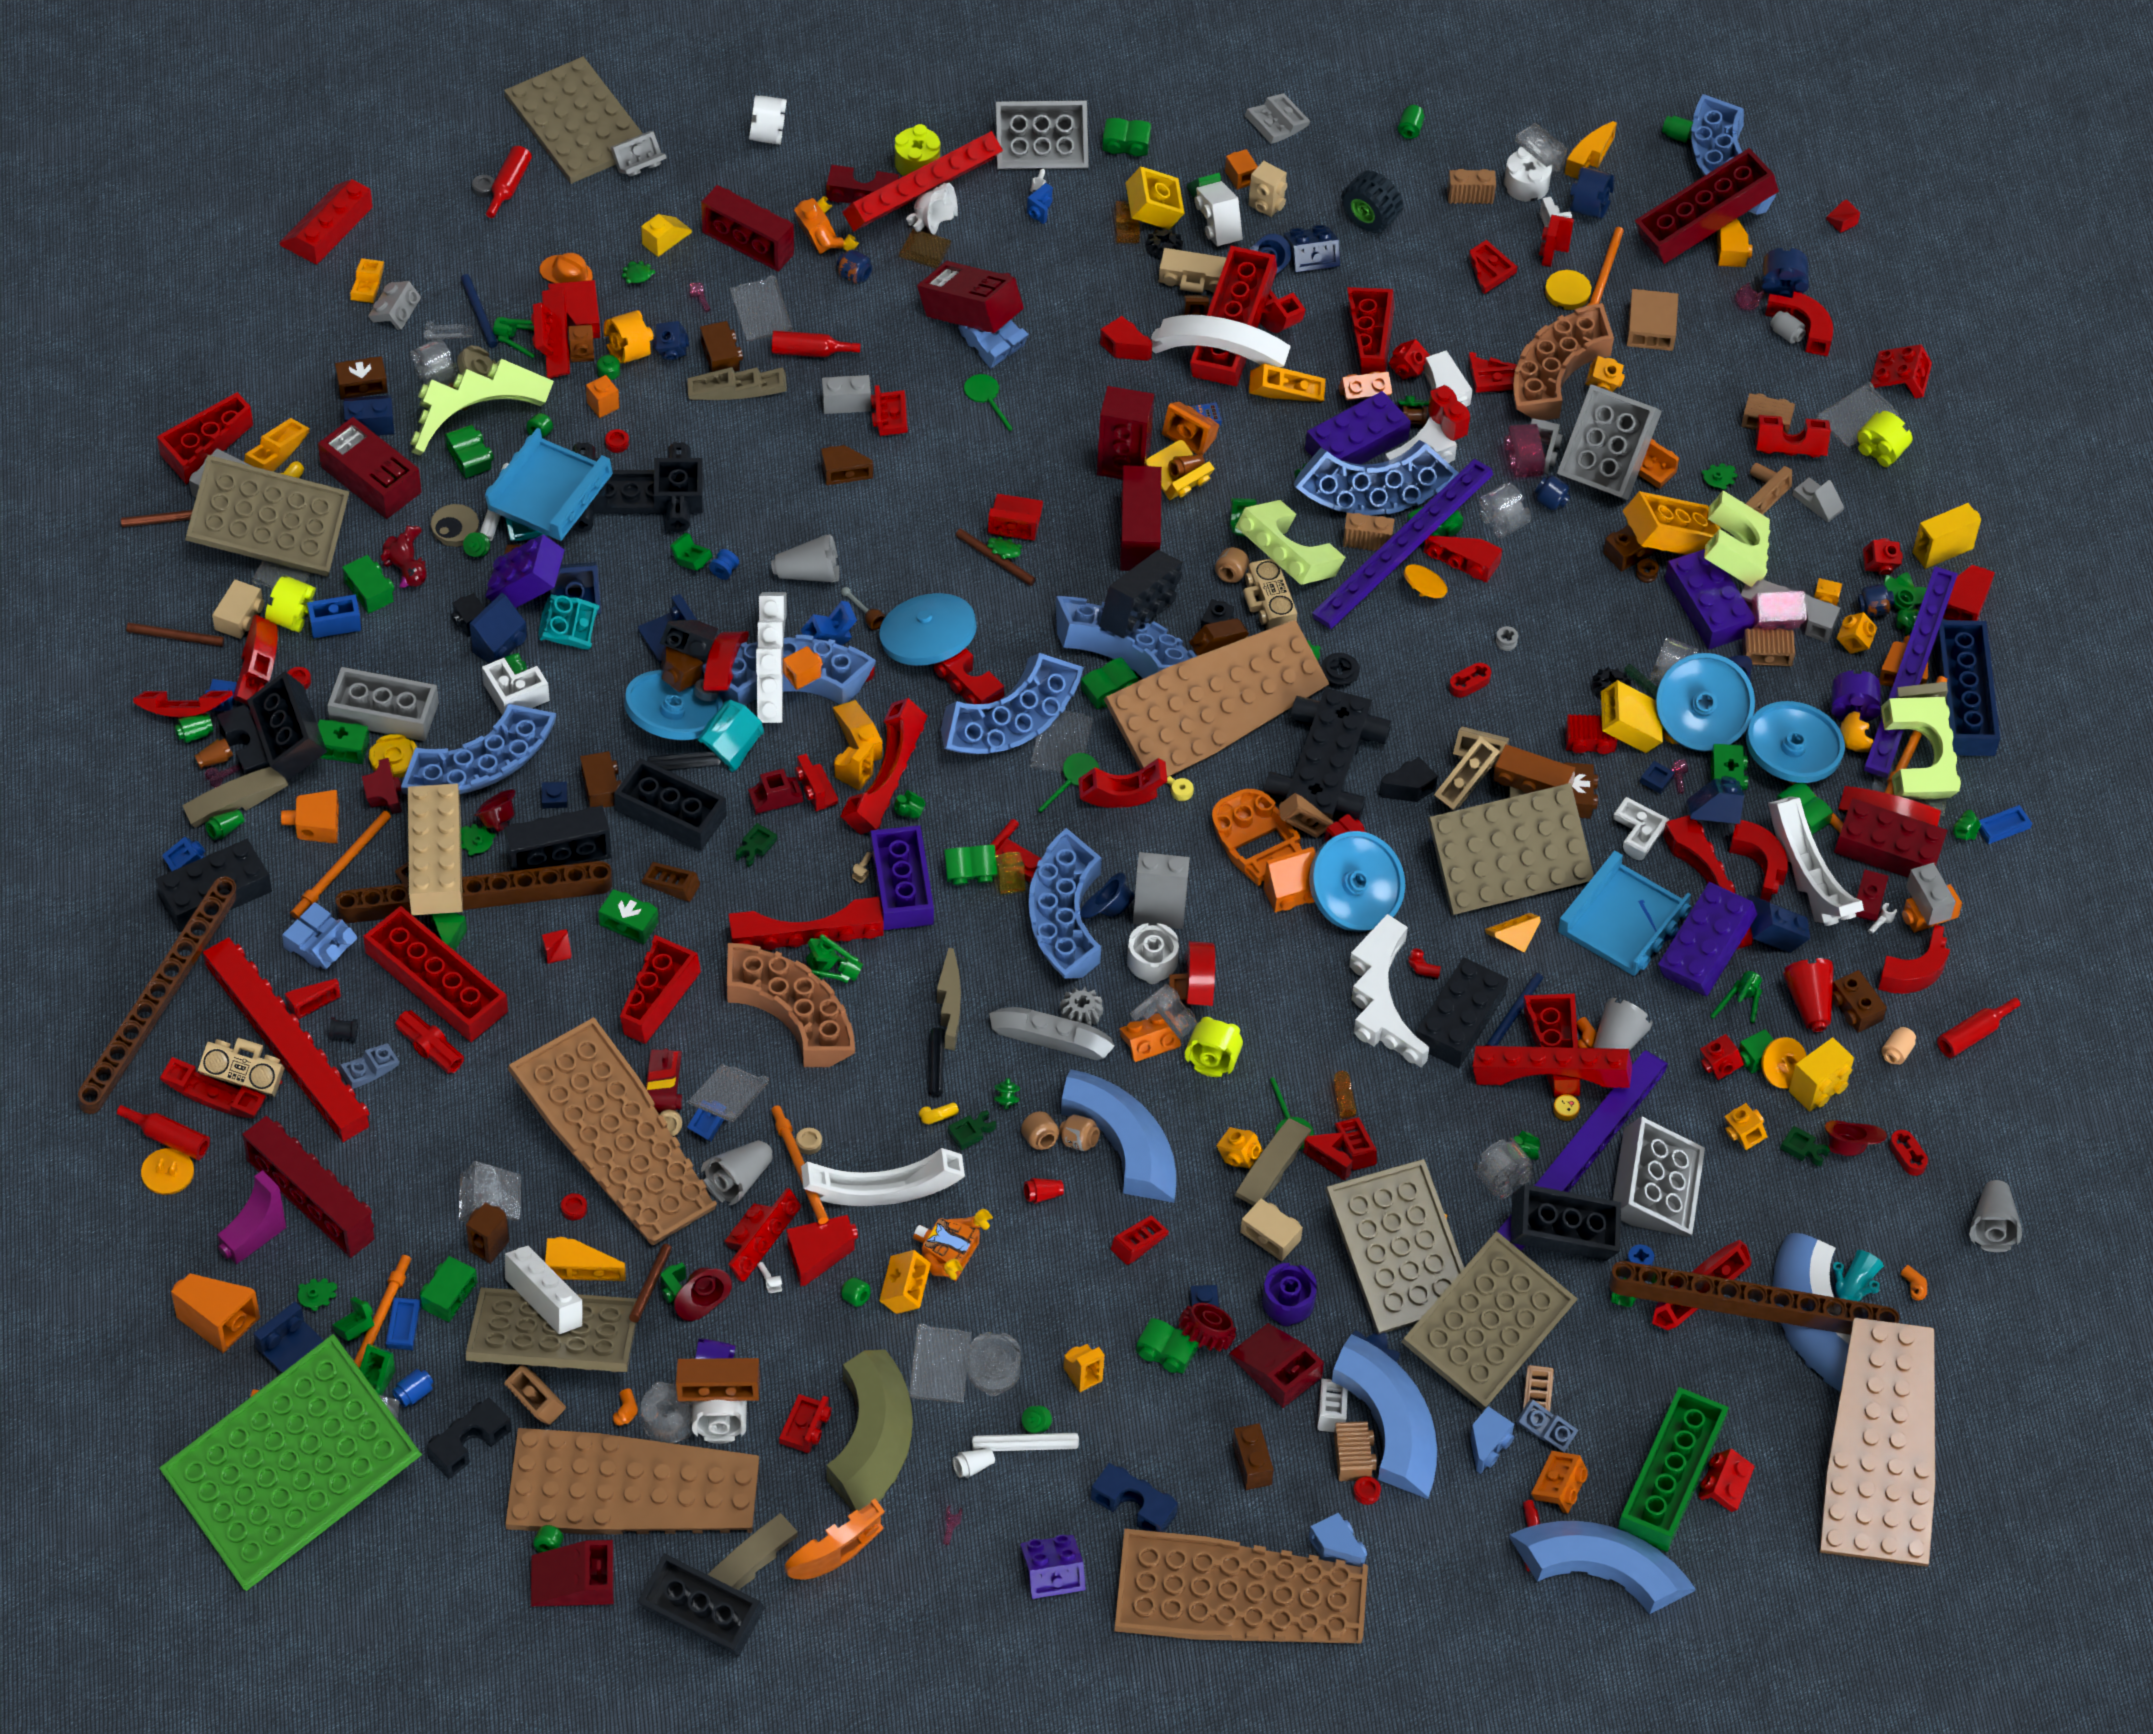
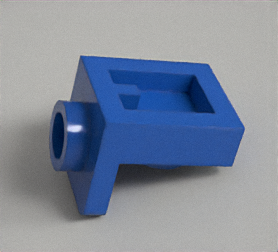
M1047 183L1031 194L1027 200V213L1031 218L1038 220L1042 224L1047 221L1048 207L1053 201V187Z
M212 679L210 690H206L205 694L209 691H232L234 696L237 682ZM233 696L213 708V710H232Z
M184 837L162 856L171 871H174L205 857L204 853L206 851L197 840L193 842Z
M702 1101L687 1128L712 1141L724 1119L729 1121L731 1117L724 1113L727 1108L713 1101L710 1105Z

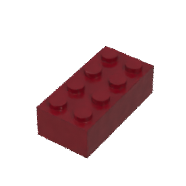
M716 185L701 201L702 233L778 272L794 255V224L788 219L781 218L770 210L752 203L749 199H744L731 190Z
M1852 798L1834 853L1909 878L1911 869L1934 863L1936 866L1948 830Z

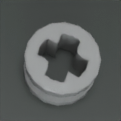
M1506 626L1497 631L1496 645L1499 649L1510 651L1517 646L1518 632L1514 628ZM1503 637H1507L1508 639L1511 638V640L1507 641V639H1503Z

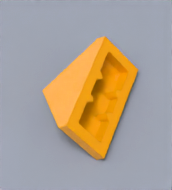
M1528 913L1486 928L1485 932L1525 953L1541 922L1540 916Z

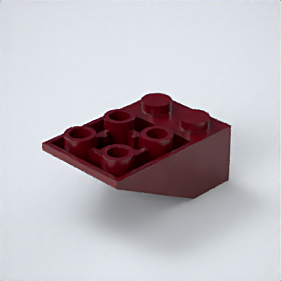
M1269 1323L1229 1353V1356L1282 1408L1322 1378L1324 1362L1306 1344Z
M587 1540L532 1555L531 1607L614 1604L613 1540Z

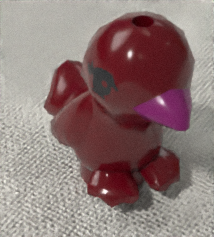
M407 525L404 533H401L397 538L390 536L382 548L381 561L384 562L383 565L389 567L394 564L401 570L400 588L421 586L427 578L425 561H422V557L418 560L414 559L413 543L422 532L420 526Z

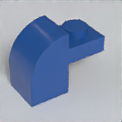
M841 601L829 617L813 614L802 627L801 632L802 635L813 636L814 639L835 640L836 644L842 646L852 638L849 630L857 619L850 603Z

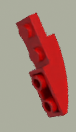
M254 615L241 656L244 662L233 699L248 706L247 699L270 681L277 650V624L258 615Z

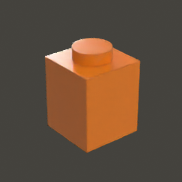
M1247 149L1227 155L1225 172L1235 188L1238 190L1250 186L1251 174L1258 166Z
M607 375L586 384L587 404L599 418L619 409V391Z
M806 646L783 658V674L795 689L798 690L821 677V666L823 663L817 653H813Z

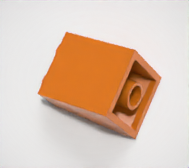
M190 1273L184 1279L179 1280L171 1291L177 1319L222 1353L227 1351L260 1319L256 1292L249 1287Z

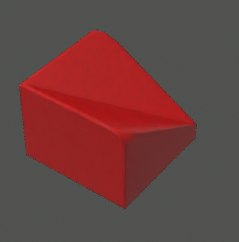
M1846 199L1826 219L1842 233L1858 224L1860 212Z
M567 929L542 935L543 951L547 964L567 960L572 957Z

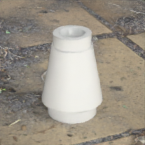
M990 1448L959 1452L958 1456L953 1458L954 1470L960 1478H969L995 1463V1457Z

